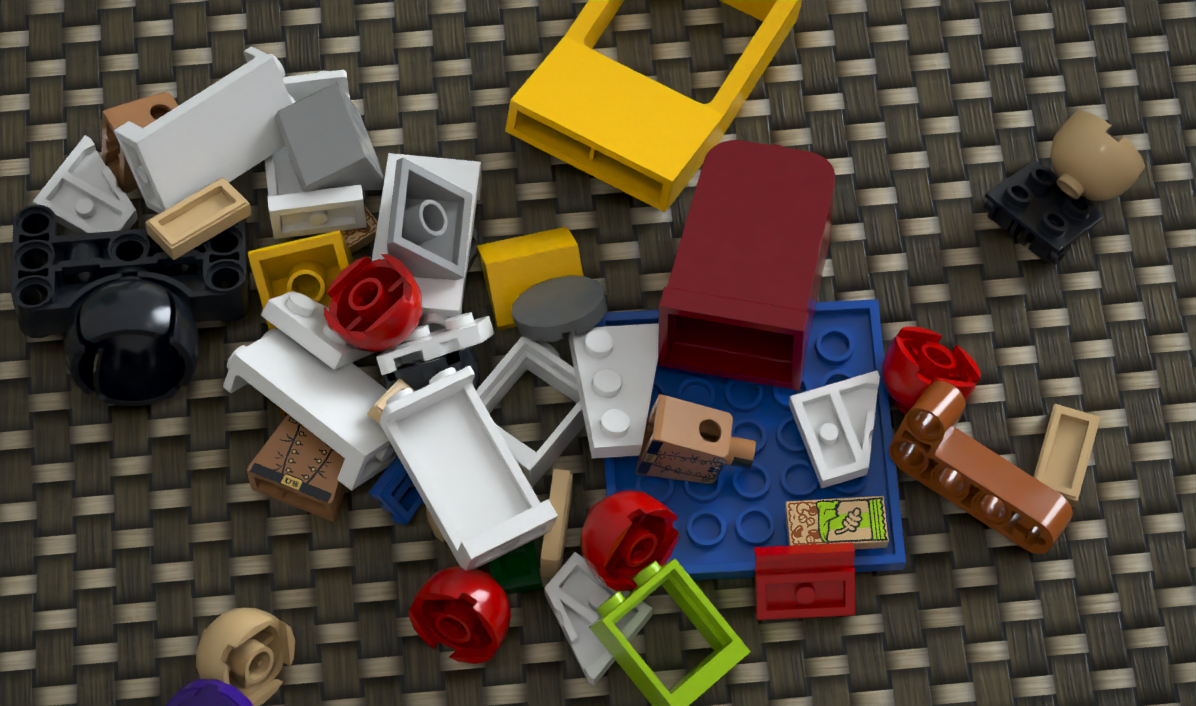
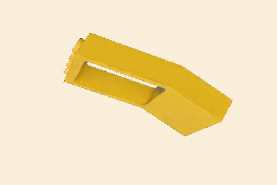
M589 0L565 36L511 98L505 132L666 213L702 166L709 150L719 143L798 19L802 0H719L763 23L713 100L708 104H701L592 50L625 0Z

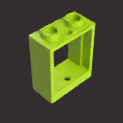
M676 559L662 566L654 560L632 578L637 587L625 597L618 591L604 601L596 609L601 617L589 626L652 706H689L751 652ZM660 585L664 587L714 649L710 655L669 690L666 689L615 626L621 618Z

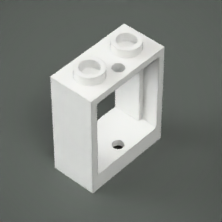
M522 336L476 390L489 414L526 370H529L577 403L537 452L496 425L530 486L533 488L583 428L585 421L574 367L560 359L556 349L547 342H536Z

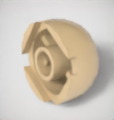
M1081 110L1075 111L1061 125L1054 136L1050 153L1052 167L1059 176L1057 180L1058 186L1070 197L1078 199L1082 195L1089 200L1106 201L1127 191L1138 180L1139 175L1145 169V164L1140 153L1124 135L1117 142L1106 133L1112 125L1090 112Z
M234 608L221 614L204 630L197 647L196 668L200 679L222 681L237 688L251 701L253 706L264 704L283 683L279 679H274L281 671L283 663L291 667L294 659L295 638L292 629L272 614L257 608Z

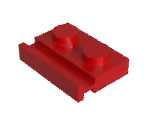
M853 542L754 547L755 613L757 620L855 615V549Z

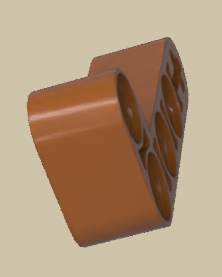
M935 381L931 383L907 412L890 444L889 454L893 463L906 474L1023 549L1036 554L1047 553L1072 519V507L1067 499L955 428L965 409L964 396L960 390L948 382Z

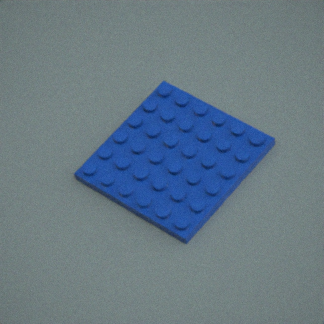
M878 299L816 303L805 353L804 374L800 391L658 366L657 361L648 416L659 394L667 395L730 413L733 416L731 436L756 442L754 459L750 469L724 465L716 481L709 484L636 474L638 456L604 458L606 497L626 490L645 492L666 505L677 515L678 521L674 520L673 527L679 531L678 542L667 562L676 559L692 580L755 577L754 547L789 546L785 504L787 501L884 496L889 539L887 548L855 550L854 569L855 572L905 569L906 556L896 464L893 463L889 454L893 434L888 391L882 380L884 350ZM659 310L606 312L596 327L658 324ZM878 371L880 379L868 474L821 489L789 406L790 396Z

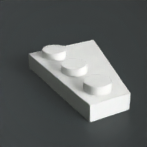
M659 323L593 327L589 331L575 335L574 330L570 331L568 340L592 459L640 456L658 361Z

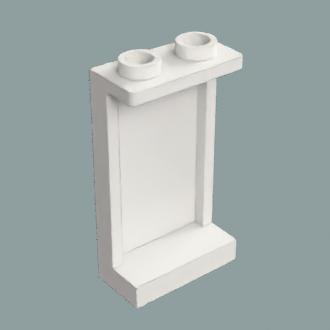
M251 46L243 51L247 61L246 64L146 127L141 128L128 121L114 130L148 208L160 214L222 177L231 182L285 147L274 116L278 110L296 101L287 92L283 82L285 77L284 68L273 54L264 53Z
M345 70L320 71L318 73L283 78L287 92L296 102L336 82L350 99ZM286 146L265 159L268 207L274 239L367 227L361 185L303 192Z
M388 153L372 261L385 259L381 254H388L387 238L396 161L398 159L405 158L473 194L464 278L447 280L414 277L422 292V315L417 327L428 325L430 332L446 328L445 320L462 314L477 200H480L482 189L481 162Z
M276 328L268 330L261 339L249 346H240L228 359L227 368L229 370L223 388L233 393L249 383L343 456L345 460L337 480L351 491L386 469L397 454L382 427L367 415L372 406L387 392V389L353 363L334 370L287 334Z
M467 366L459 371H456L454 367L445 369L429 380V385L413 392L412 388H406L395 393L387 399V405L383 409L379 422L458 564L466 571L476 569L550 532L558 517L549 499L541 503L538 500L472 383L475 373L471 366Z

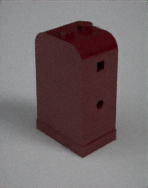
M742 140L725 141L709 150L703 162L668 285L663 289L659 304L658 366L800 391L804 374L805 353L831 236L835 171L827 159L809 151L785 148L777 144L767 145Z

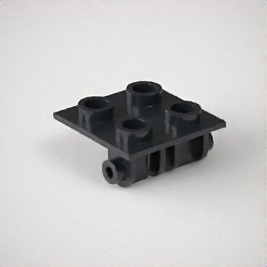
M1034 160L987 192L984 197L988 200L983 208L989 212L987 217L991 221L993 220L1005 231L1010 229L1009 235L1011 237L1017 236L1025 228L1026 230L1019 243L1025 246L1033 239L1028 249L1041 258L1044 263L1050 261L1056 265L1067 252L1064 247L1103 220L1105 215L1082 195L1078 199H1074L1063 192L1057 184L1058 178L1050 169L1043 167Z

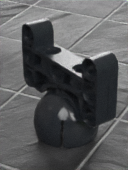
M44 205L27 206L15 215L13 221L11 296L20 330L24 335L31 338H44L55 334H65L64 353L66 366L76 385L88 395L96 392L97 397L103 402L119 406H145L173 397L181 386L185 387L189 383L197 367L200 339L195 322L218 320L233 322L245 317L250 311L251 279L250 261L248 258L250 248L247 218L173 260L147 234L146 228L60 236L55 213L49 207ZM97 350H99V357L95 371V380L93 381L94 361L97 354Z

